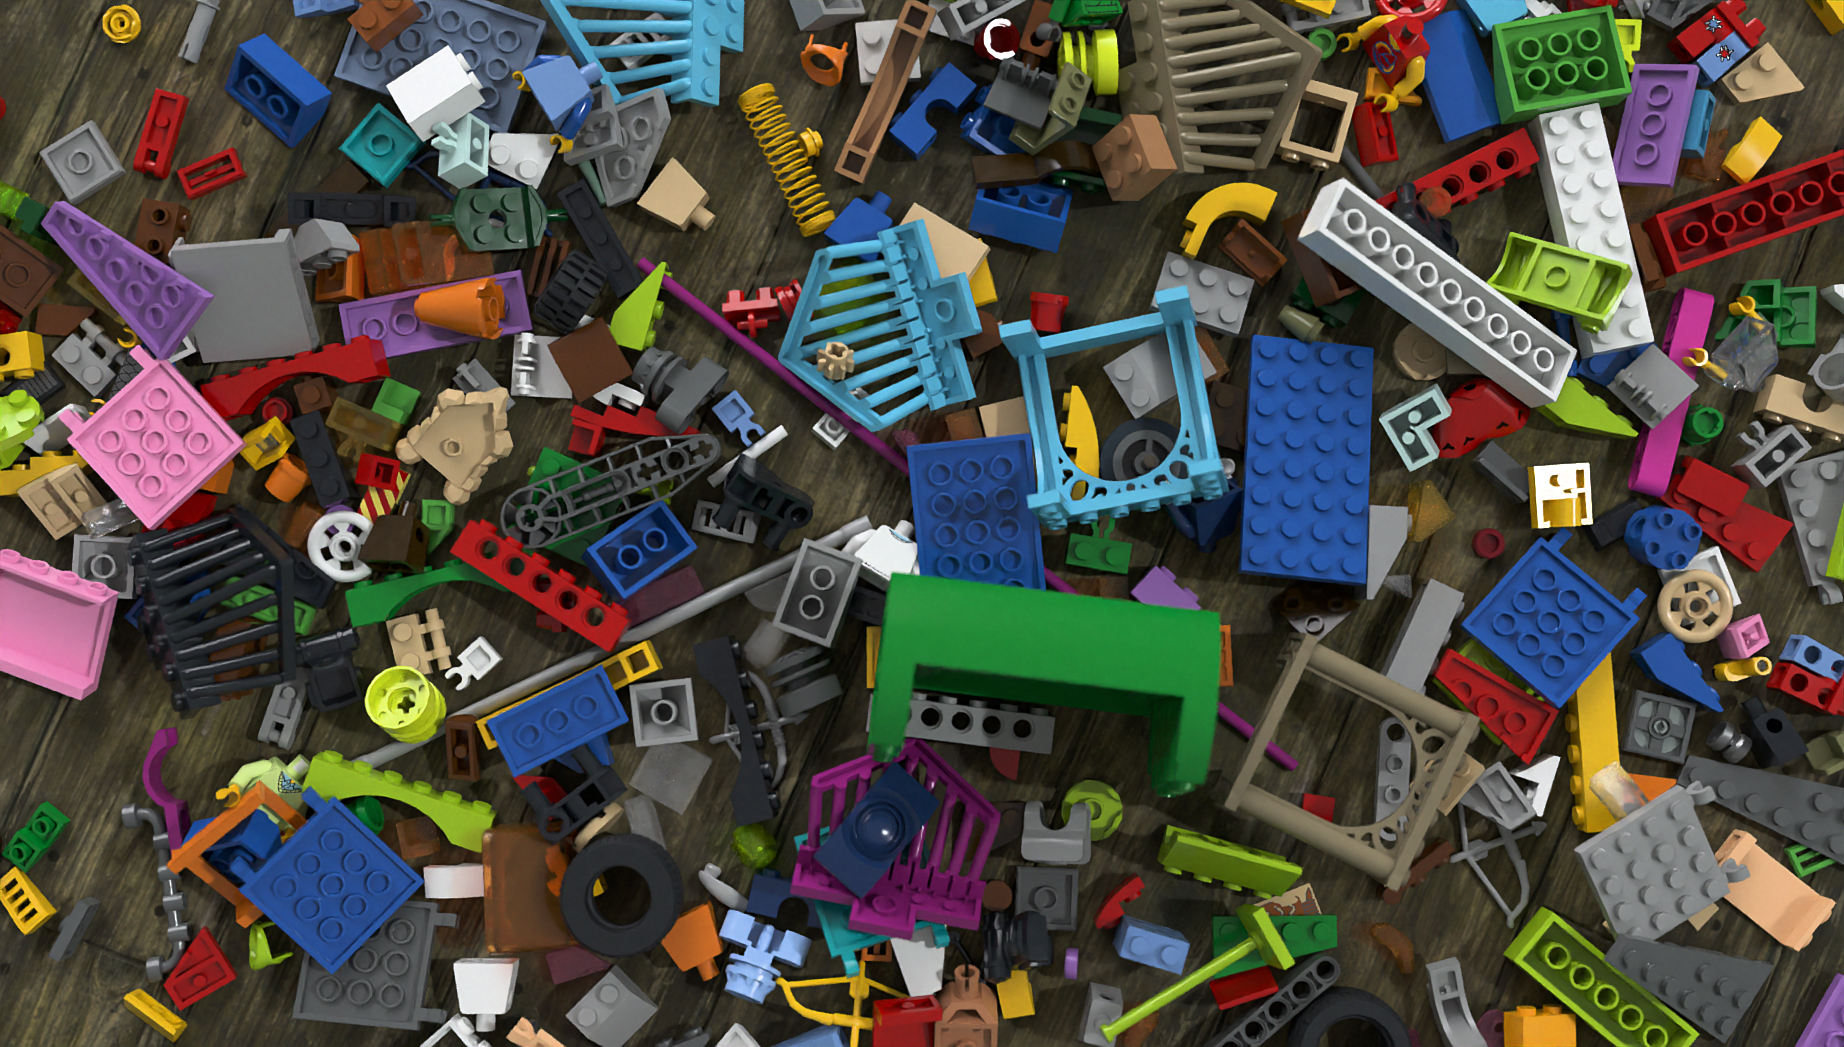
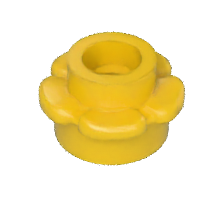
M805 128V131L797 136V140H800L799 147L804 149L803 155L805 157L812 155L818 157L820 149L823 148L822 138L817 131L813 132L810 128Z

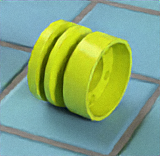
M1094 30L1091 44L1087 45L1085 44L1082 31L1076 32L1075 45H1072L1070 32H1062L1057 50L1058 79L1064 64L1069 62L1092 78L1091 82L1096 96L1116 95L1118 89V47L1115 30Z
M395 666L377 675L369 685L365 698L366 710L373 722L384 729L391 737L402 743L416 744L428 740L440 729L447 710L445 698L440 691L421 672L407 666Z

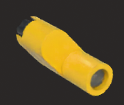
M1766 657L1733 659L1714 665L1712 674L1714 678L1718 679L1716 680L1718 682L1737 681L1751 676L1767 675L1771 671L1772 665Z

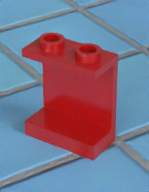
M924 995L873 1001L872 1047H933L934 1022L942 1021L943 1009L935 996Z

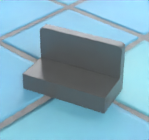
M1488 441L1470 461L1469 465L1513 504L1524 503L1529 498L1526 495L1529 492L1528 472L1494 441Z

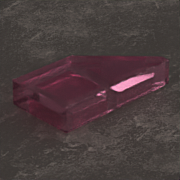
M578 944L546 954L554 985L611 967L609 961L588 952L587 949Z

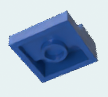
M989 84L988 87L983 86L975 98L978 106L974 113L969 112L961 122L960 128L964 131L960 137L983 153H990L991 155L1026 153L1027 151L1009 140L1016 120L983 107L993 84Z

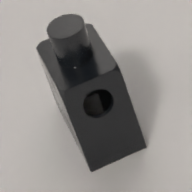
M1758 695L1741 703L1749 720L1739 724L1742 733L1752 740L1750 749L1761 769L1782 765L1809 751L1780 707L1767 711Z

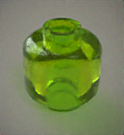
M760 823L739 826L732 834L734 840L731 850L748 869L764 868L777 854L775 851L777 845L775 838Z

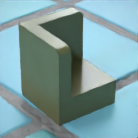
M1830 730L1805 743L1809 751L1804 753V756L1814 774L1829 776L1844 768V731Z

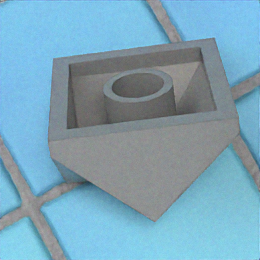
M692 678L629 685L636 747L699 740Z

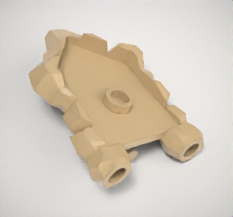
M497 387L484 393L475 391L467 393L466 396L463 391L444 390L437 396V406L434 407L431 417H427L421 426L416 425L410 429L407 438L398 441L395 449L397 457L411 465L424 458L448 479L444 486L443 495L450 503L459 506L469 501L470 493L476 491L482 482L480 477L487 472V466L497 462L500 458L508 457L513 448L510 433L504 430L507 427V413L505 412L509 398L507 388Z

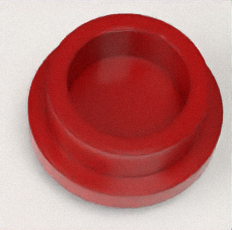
M280 397L269 399L262 408V417L265 423L276 415L287 426L294 415L291 403Z

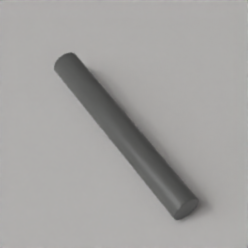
M1344 146L1340 159L1370 198L1375 201L1385 196L1347 146Z

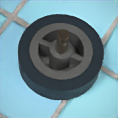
M1138 418L1137 420L1133 419L1120 425L1107 437L1099 453V478L1107 481H1126L1139 478L1153 471L1169 456L1178 440L1180 431L1171 424L1155 418ZM1189 446L1183 447L1180 451L1181 455H1186L1193 459L1192 454H1188ZM1175 462L1170 466V472L1174 477L1178 479L1189 478L1186 464ZM1159 476L1155 479L1156 485H1160V481L1169 482L1166 476ZM1129 485L1127 491L1135 490V485ZM1162 504V505H1160V508L1165 507V506H1167V505H1166V504Z

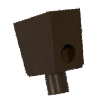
M403 501L397 515L378 516L357 559L375 572L423 574L430 529L416 518L419 506L412 502Z

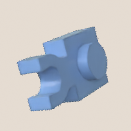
M736 390L712 408L731 433L737 429L740 430L741 439L747 447L753 444L747 437L750 430H757L761 437L766 434L760 425L750 421V418L755 413Z

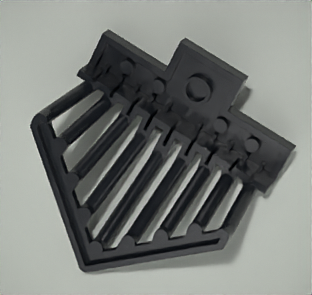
M241 507L228 509L225 513L169 533L167 528L134 535L125 550L128 565L133 566L136 573L134 579L135 589L138 595L143 596L145 602L139 616H137V626L139 632L145 634L148 643L146 645V655L149 662H154L156 672L162 670L166 683L170 682L173 692L171 694V704L174 711L179 712L181 721L194 718L202 708L221 704L220 695L293 682L296 679L293 560ZM232 524L235 527L177 550L173 549V544L216 528ZM238 539H247L179 568L180 561ZM259 551V553L185 585L188 577L248 552ZM267 563L271 564V566L254 572L190 603L195 594L257 566ZM276 577V590L274 593L198 623L196 622L202 611ZM277 605V619L275 621L204 643L202 641L207 632ZM278 633V647L209 663L208 656L211 653ZM278 660L279 672L219 683L215 682L214 679L216 674Z

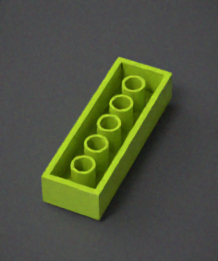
M1542 906L1503 953L1504 956L1571 1012L1575 1013L1577 1017L1613 1047H1690L1699 1036L1696 1030L1649 991L1605 962L1604 958L1606 955L1554 912Z

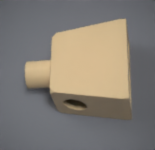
M673 157L637 202L644 212L681 231H685L692 222L706 231L716 217L704 208L709 200L707 192Z

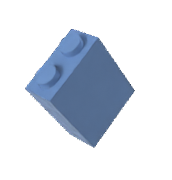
M1127 915L1120 916L1121 921L1118 923L1112 943L1119 956L1181 975L1190 943L1180 931Z

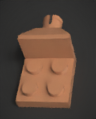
M965 965L958 966L954 972L955 982H950L942 986L941 990L935 992V998L942 1007L943 1014L942 1021H935L934 1047H997V991L982 982H978L980 972L977 967L969 965V975L966 977Z

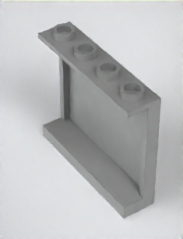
M279 229L274 238L190 245H185L183 237L177 239L169 251L171 267L215 296L193 326L195 333L194 346L197 352H200L203 363L294 356V354L304 351H313L314 354L320 338L291 229Z

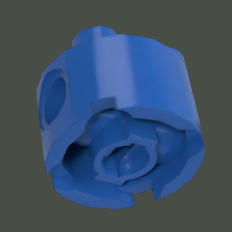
M1652 505L1644 510L1640 509L1632 515L1627 523L1624 539L1625 543H1628L1629 554L1639 563L1665 570H1680L1687 567L1697 553L1702 536V528L1695 522L1693 517L1684 511Z

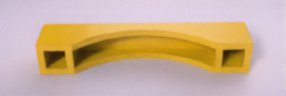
M644 641L565 681L476 721L488 750L499 746L488 726L487 720L601 664L614 691L662 669L663 666L651 641Z

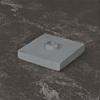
M92 120L39 152L69 202L73 205H77L126 174L125 169L100 129Z

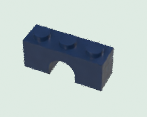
M763 867V871H756L746 911L777 918L781 903L789 897H798L804 900L809 908L807 925L822 929L813 899L790 894L793 878L780 876L781 871L773 868Z

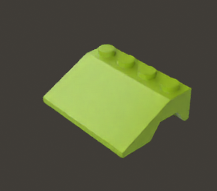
M1168 824L1165 828L1157 859L1160 864L1164 865L1163 870L1179 875L1182 874V870L1194 873L1193 878L1208 883L1212 882V878L1224 881V887L1241 891L1242 886L1254 889V895L1266 899H1271L1272 894L1282 897L1300 877L1303 868L1295 863L1286 862L1285 856Z

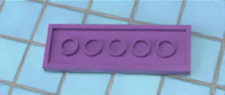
M516 270L338 304L345 343L348 345L351 344V338L369 335L370 339L382 340L386 359L485 341L486 339L422 323L419 317L415 315L414 303L423 292L487 277L497 279L494 283L495 285L502 286L505 297L506 315L505 319H499L498 328H503L498 338L534 331L523 272Z

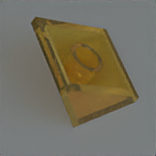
M1425 479L1410 483L1406 507H1408V514L1412 516V529L1410 533H1407V539L1404 544L1421 542L1456 518V515L1431 480Z

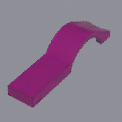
M177 727L157 730L143 764L142 778L147 794L158 805L164 807L171 859L172 850L181 847L191 828L188 801L179 800L166 790L162 783L160 772L165 755L172 747L179 744Z

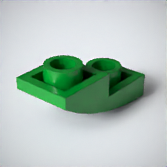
M48 801L40 804L26 826L15 833L2 852V855L23 872H28L53 845L71 820Z

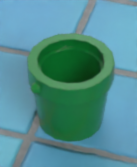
M1702 404L1688 407L1680 440L1690 447L1709 442L1722 431L1724 420L1721 413L1712 407H1703Z
M361 795L357 799L345 804L376 835L384 828L383 810L375 796Z

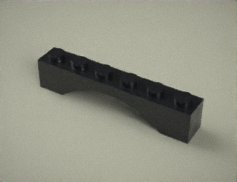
M735 635L694 644L693 649L700 676L711 683L724 697L733 712L739 729L741 765L737 782L730 795L737 827L772 819L779 814L778 809H781V800L778 791H773L770 779L774 778L771 762L765 760L763 749L766 748V740L763 731H758L756 718H759V713L755 700L750 699L748 688H751L749 673L747 670L743 671L741 658H744L742 644L740 640L735 639Z

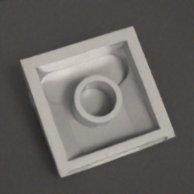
M74 534L72 572L90 582H100L107 585L109 589L119 592L118 598L137 599L138 593L134 584L136 573L134 567L128 565L125 550L133 537Z

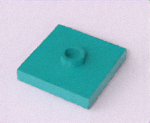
M377 103L339 149L383 186L388 188L425 145L426 141L423 142L413 130L381 104Z

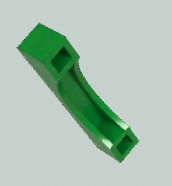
M524 549V550H523V551H525L526 553L530 554L531 556L533 555L532 550H529V549ZM492 552L485 553L489 559L494 558ZM520 558L515 559L511 563V571L514 575L518 576L524 571L525 565ZM462 559L444 562L443 569L433 571L432 566L424 567L423 574H414L404 578L402 573L384 576L383 583L374 585L372 580L354 583V589L345 591L352 627L354 628L392 620L397 612L413 597L428 588L447 582L475 581L492 586L502 592L510 593L513 591L469 563L463 564Z

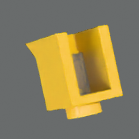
M275 415L265 424L246 433L242 439L247 446L239 453L257 471L282 458L296 438Z

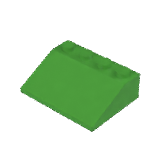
M1611 5L1499 23L1492 26L1495 98L1502 125L1532 120L1539 114L1599 103L1600 108L1618 105L1632 93Z

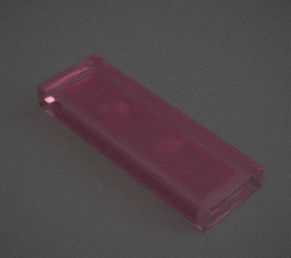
M690 565L648 585L622 603L621 606L629 611L627 617L633 620L629 626L631 628L706 592L693 565Z

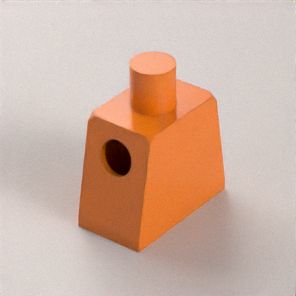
M709 900L679 915L675 925L661 943L682 972L696 966L703 981H707L720 973L713 957L723 952L724 943L718 937L720 929L713 905Z

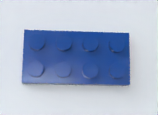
M601 664L487 720V723L515 778L629 721Z

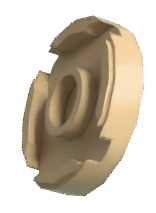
M1414 323L1408 324L1398 333L1393 343L1392 355L1396 367L1403 375L1415 381H1429L1440 377L1446 372V346Z
M617 802L607 805L604 808L606 814L593 818L576 836L574 843H572V848L579 854L588 845L600 839L623 814L624 808Z

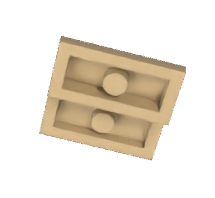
M77 463L50 472L17 490L19 496L55 540H58L81 524L87 528L113 511Z

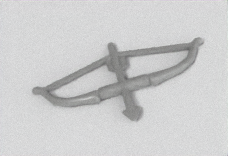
M1458 802L1457 807L1463 851L1450 856L1449 862L1455 863L1463 859L1469 862L1506 914L1507 926L1514 928V920L1528 904L1530 892L1526 861L1521 859L1516 839L1533 833L1539 836L1547 827V824L1545 822L1531 821L1532 826L1512 832L1496 823L1501 835L1500 838L1486 843L1481 839L1468 843L1464 805ZM1503 844L1509 859L1514 864L1522 888L1520 902L1512 912L1475 862L1486 858L1488 850Z

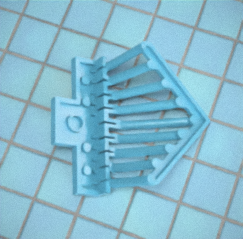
M540 0L581 66L583 67L595 61L603 78L594 82L593 85L598 87L607 84L613 96L615 106L655 88L664 89L665 97L671 95V103L673 104L689 101L707 107L719 106L720 50L733 54L743 52L744 0ZM565 6L653 11L672 17L673 20H579L573 18ZM582 33H660L672 37L673 40L590 46ZM655 54L672 56V61L618 72H606L599 61L602 58ZM672 75L671 82L621 96L615 87L617 84Z
M924 219L877 232L878 240L830 246L817 250L778 355V360L782 365L871 432L884 429L929 404L930 411L945 405L976 397L959 339L983 332L966 273L962 272L941 278ZM875 252L883 253L885 258L829 270L832 259ZM880 272H889L890 275L889 279L819 296L823 284ZM895 291L896 297L810 321L813 310ZM897 309L901 311L902 316L801 346L804 336ZM906 328L907 335L854 352V365L907 348H912L913 354L838 383L832 379H827L823 371L818 372V364L812 365L804 359L816 355L818 349L825 350L827 342H843L845 345H849ZM916 365L919 372L863 399L858 400L849 393L851 390ZM923 384L924 391L922 394L882 416L871 409Z

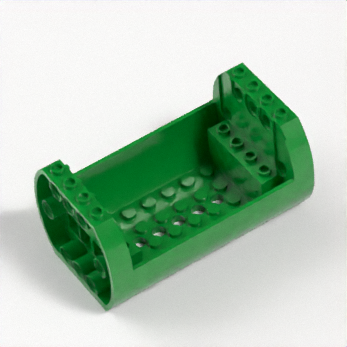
M891 571L884 604L866 755H873L872 761L891 763L893 758L899 757L904 746L912 688L1150 717L1147 775H1150L1151 790H1157L1156 796L1175 798V796H1181V793L1186 794L1188 791H1194L1195 787L1203 785L1205 782L1215 729L1221 660L1219 613Z

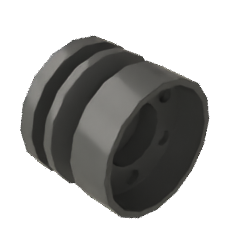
M824 645L803 647L778 658L770 667L764 669L766 677L777 672L781 674L782 679L771 683V688L786 686L788 692L777 699L784 719L844 693L836 674L821 676L820 670L831 663L830 659L817 664L815 662L814 656L826 651Z

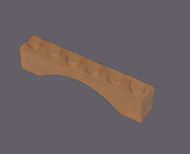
M906 0L874 82L834 169L836 173L864 185L936 17V9L916 0Z

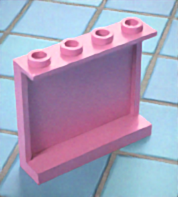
M1 550L0 671L78 700H83L97 690L119 592L109 589L103 583L82 579L74 572L61 571L50 567L44 561L31 560L20 556V553L17 551Z

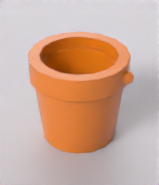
M285 452L282 458L278 460V464L264 485L275 497L290 503L305 487L311 485L312 481L305 462L294 454Z

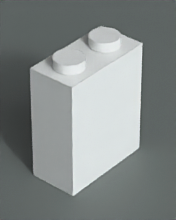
M449 46L444 47L386 85L406 121L423 142L437 134L432 131V125L442 121L449 126L485 102L479 92L483 88L482 84L473 71L469 74L467 73L471 69L470 65L461 53L455 55Z

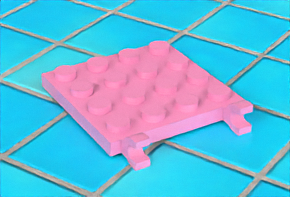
M137 345L129 354L144 370L86 422L79 413H73L68 408L58 418L73 432L67 438V441L146 527L154 530L247 444L168 359L160 361L148 349H143L140 345Z

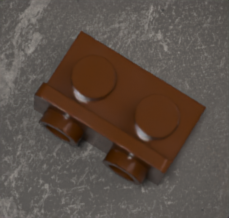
M1640 223L1628 225L1643 293L1664 289L1667 282L1649 233L1642 231Z

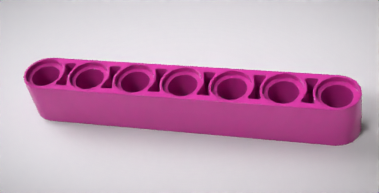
M1681 287L1673 301L1661 351L1695 381L1698 366L1688 367L1684 365L1682 358L1690 357L1695 360V354L1689 348H1703L1713 310L1714 296ZM1691 394L1653 430L1644 422L1642 423L1628 479V488L1630 490L1659 498L1665 494Z

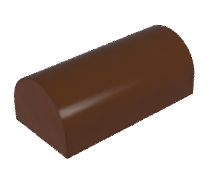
M459 714L445 721L448 779L477 782L481 778L479 728L476 724V721L479 719L475 715Z

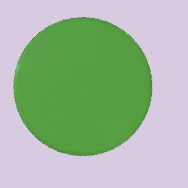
M1318 28L1313 30L1307 37V40L1322 49L1323 55L1320 61L1328 59L1334 53L1337 40L1330 30Z

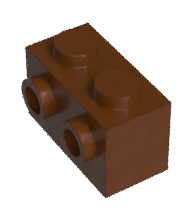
M143 198L134 245L172 268L169 263V251L178 238L183 237L185 242L186 232H189L192 225L190 210L180 204Z

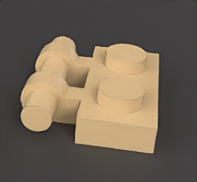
M437 608L425 611L428 622L425 624H421L418 613L386 621L396 666L412 667L426 675L433 673L430 661L437 659L439 670L452 668L449 658L452 653L450 646H446L442 630L445 626L443 619L439 618ZM424 634H431L434 650H427Z

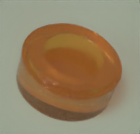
M1431 187L1419 197V201L1437 219L1444 216L1451 208V196L1442 187Z

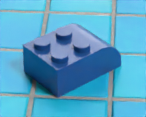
M661 500L650 505L587 548L581 558L611 599L621 605L682 562L698 547L665 502Z

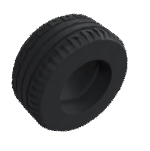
M634 833L608 835L584 848L567 867V871L564 872L561 881L562 886L559 890L560 912L563 915L562 919L566 923L567 930L569 929L570 931L569 933L575 937L574 939L577 942H580L581 946H585L588 951H593L594 954H600L602 957L608 956V958L620 959L623 957L625 959L636 957L654 948L667 936L675 925L684 900L682 875L680 876L681 871L677 867L676 861L674 862L672 855L667 850H664L662 845L657 844L655 840L652 841L650 840L651 838ZM614 866H627L638 871L645 878L651 890V903L648 911L641 919L630 924H619L609 920L600 912L594 900L593 889L596 880L605 870Z

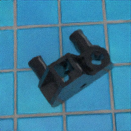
M1403 182L1402 187L1398 185L1396 188L1397 202L1393 205L1392 212L1390 213L1461 264L1457 256L1459 243L1452 235L1451 222L1447 219L1437 220L1416 199V186L1413 183Z
M741 453L725 477L723 491L726 498L712 519L718 526L729 529L730 524L740 509L745 507L773 519L774 522L761 541L770 549L777 551L790 529L802 528L811 521L813 517L812 507L815 502L805 492L783 482L764 463Z
M587 743L571 754L586 774V782L558 803H550L538 787L536 781L519 792L535 814L533 817L535 819L533 821L534 825L551 847L629 790L611 765L601 764ZM595 784L606 801L600 805L595 801L588 807L579 794ZM551 816L554 819L561 818L563 820V823L560 825L562 831L558 834L554 830L549 832L546 828L549 825L548 819Z

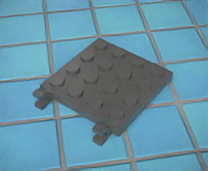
M406 900L333 974L304 950L292 1018L420 1031L421 1021L445 1024L447 1011L424 1008L437 926L460 929L462 916L439 913L440 904Z

